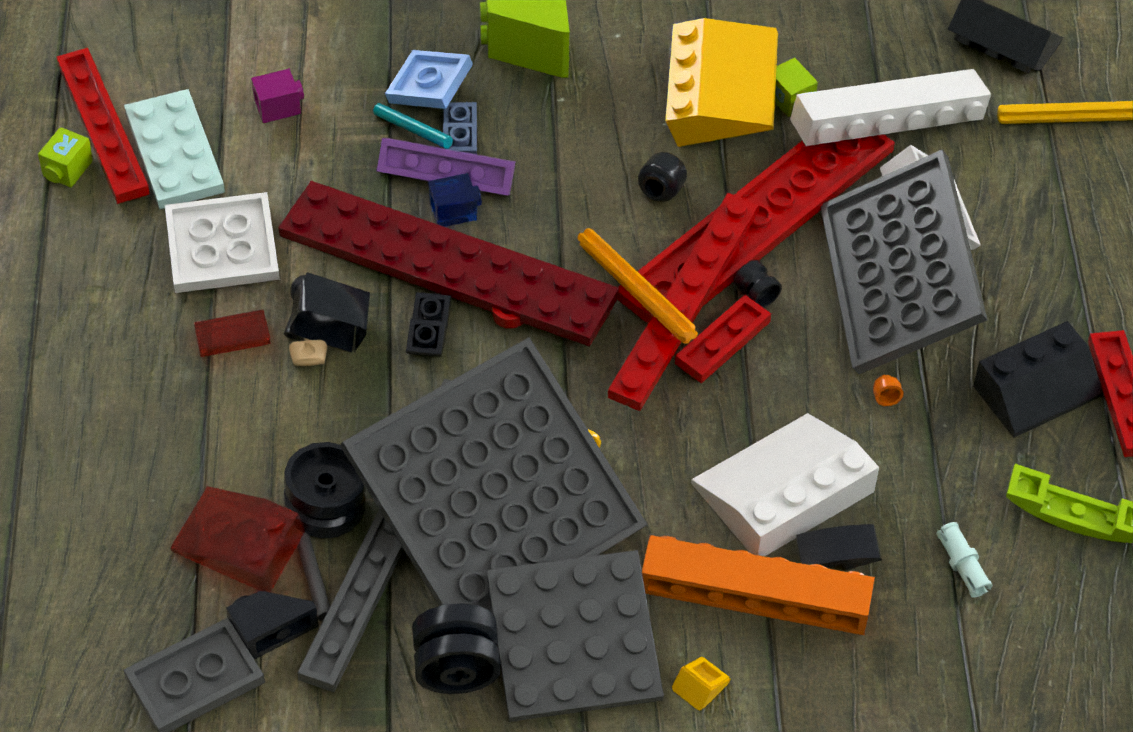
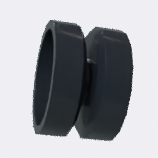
M332 442L312 443L300 448L289 458L284 471L285 516L291 525L302 529L309 536L320 539L335 538L352 531L361 521L365 510L366 487L340 444Z
M464 603L445 604L428 609L418 615L413 622V647L416 651L414 654L416 681L423 688L443 694L469 693L494 683L500 675L499 648L496 646L498 644L497 623L495 616L489 610L478 605Z

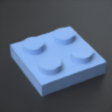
M412 50L385 93L388 102L391 104L446 109L473 65L470 55Z

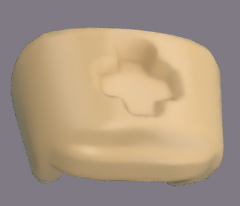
M304 338V341L291 343L289 352L293 365L314 366L324 364L327 354L326 342Z

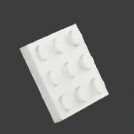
M267 192L165 205L175 293L280 280Z

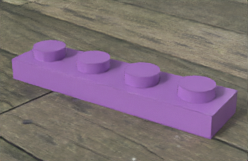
M382 138L377 171L443 184L457 182L459 187L508 196L511 191L515 161Z

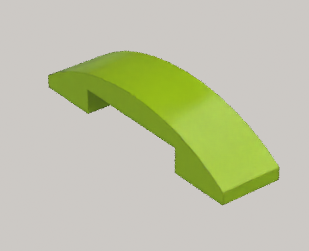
M1014 464L1006 498L1021 509L1045 522L1071 532L1108 541L1133 543L1132 501L1122 498L1118 506L1048 484L1049 474Z

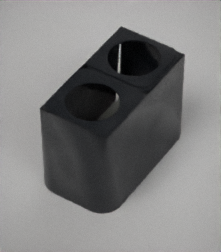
M307 272L294 293L289 329L294 335L310 340H323L329 346L352 352L355 332V353L367 334L370 292Z

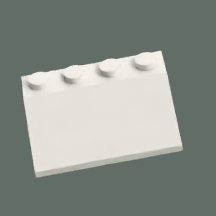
M807 413L691 479V484L751 554L765 557L794 540L797 534L809 531L872 494L875 490L879 466L856 441Z

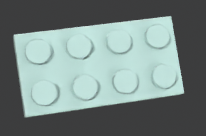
M189 89L124 105L125 113L159 210L165 208L167 204L190 202L225 193L223 180Z

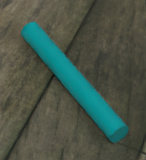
M377 103L374 106V115L445 149L451 147L453 143L451 136L381 103Z

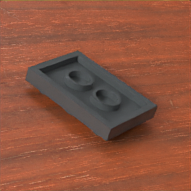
M229 618L123 670L127 682L157 732H170L265 683L264 674Z

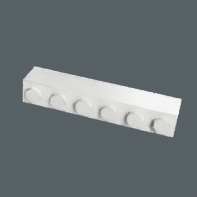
M969 69L797 94L790 120L805 145L809 146L981 120L984 118L991 93L976 71Z

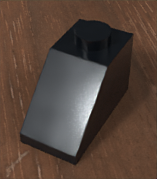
M260 590L250 596H242L235 600L232 605L226 607L227 617L254 660L319 627L315 604L313 601Z

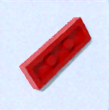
M744 295L701 332L696 339H693L675 355V365L702 384L771 322L772 314Z

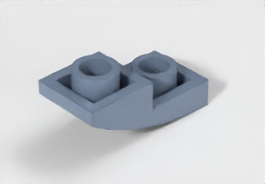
M450 102L447 108L444 109L443 133L453 138V143L448 149L477 154V102Z

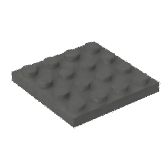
M638 550L487 570L486 576L491 609L497 623V647L499 648L500 668L509 722L663 700L664 694Z

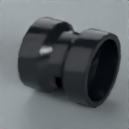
M753 260L745 264L736 273L734 284L741 292L747 293L749 298L765 308L778 298L782 291V285L775 277L767 274L768 270L761 261Z

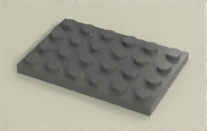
M943 149L822 204V217L852 368L858 374H862L987 321L949 157Z

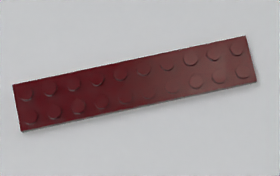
M310 181L278 227L280 237L437 293L450 295L451 298L491 312L492 307L497 308L505 314L519 316L520 322L589 347L619 298V287L314 181Z

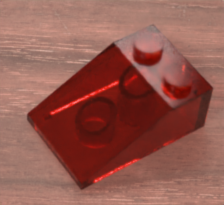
M207 486L170 549L174 553L259 591L271 592L304 535L305 530L297 512L264 498Z

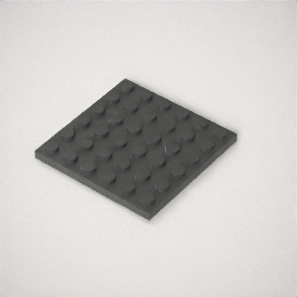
M530 337L346 439L340 445L439 606L464 603L478 605L492 613L486 576L487 570L600 555L648 525Z

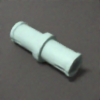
M951 522L942 526L941 530L936 532V535L951 558L949 564L953 571L959 572L971 597H979L987 593V589H991L993 585L977 561L979 555L975 548L969 547L957 522Z

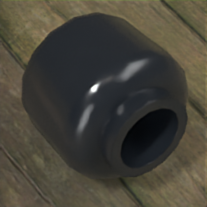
M668 152L655 153L647 160L638 174V184L641 191L648 198L658 202H665L674 198L687 179V169L679 157Z

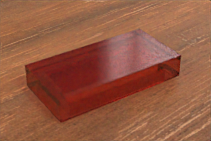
M264 309L194 322L201 357L271 344Z

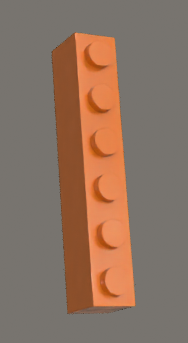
M653 535L649 537L642 568L645 593L649 595L859 635L865 634L875 577L865 576L856 571L844 572L828 569L819 564H801L791 562L782 557H764L751 554L745 550L732 551L717 548L708 543L695 544L679 541L670 536L658 537Z

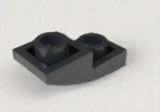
M416 292L413 316L410 319L406 354L442 357L451 307L450 295Z
M873 524L838 526L796 535L801 564H819L826 568L843 565L845 570L882 561L876 529Z

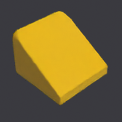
M701 656L680 669L672 685V690L700 711L729 684L731 678Z

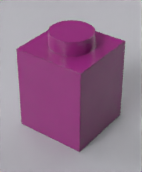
M290 69L251 78L253 99L262 123L301 114L300 100L304 99V92L300 80L294 81Z

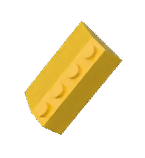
M707 18L673 24L665 121L678 147L774 130L778 31L776 28Z

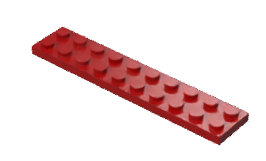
M884 134L806 146L802 140L734 195L759 204L758 214L704 305L734 282V277L740 268L750 261L761 260L821 211L823 203L838 197L892 153L895 142ZM718 208L637 271L664 297ZM622 285L618 286V301L646 323H649L653 315Z

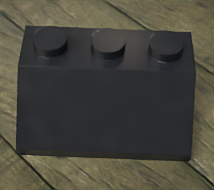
M961 0L947 29L956 33L954 40L972 47L973 42L984 46L983 53L998 60L1001 59L1002 55L1013 59L1011 66L1026 73H1029L1031 68L1041 71L1064 38L982 0Z
M1068 321L979 361L973 384L974 389L1013 438L1098 399L1103 394L1089 346Z

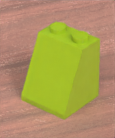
M486 0V2H480L481 22H486V25H480L481 45L487 44L488 58L553 76L568 78L570 31L566 0Z

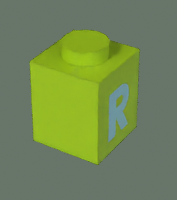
M795 57L778 65L776 68L775 103L788 117L792 114L796 95L815 92L818 86L817 80Z
M62 127L55 132L38 153L43 177H46L53 183H61L70 188L93 162L89 138Z

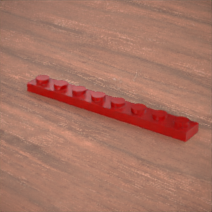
M727 193L666 293L665 298L692 323L756 218L759 204ZM652 316L608 389L609 399L641 411L681 344V341L656 317Z

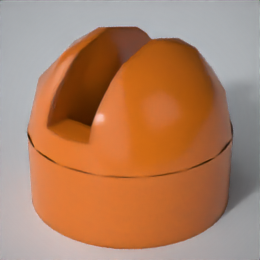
M882 375L876 379L873 385V393L879 405L892 406L903 398V389L896 377Z

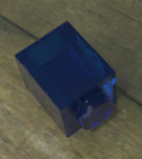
M468 173L428 181L429 204L436 224L446 227L477 220V206L482 205V198L478 185H472Z

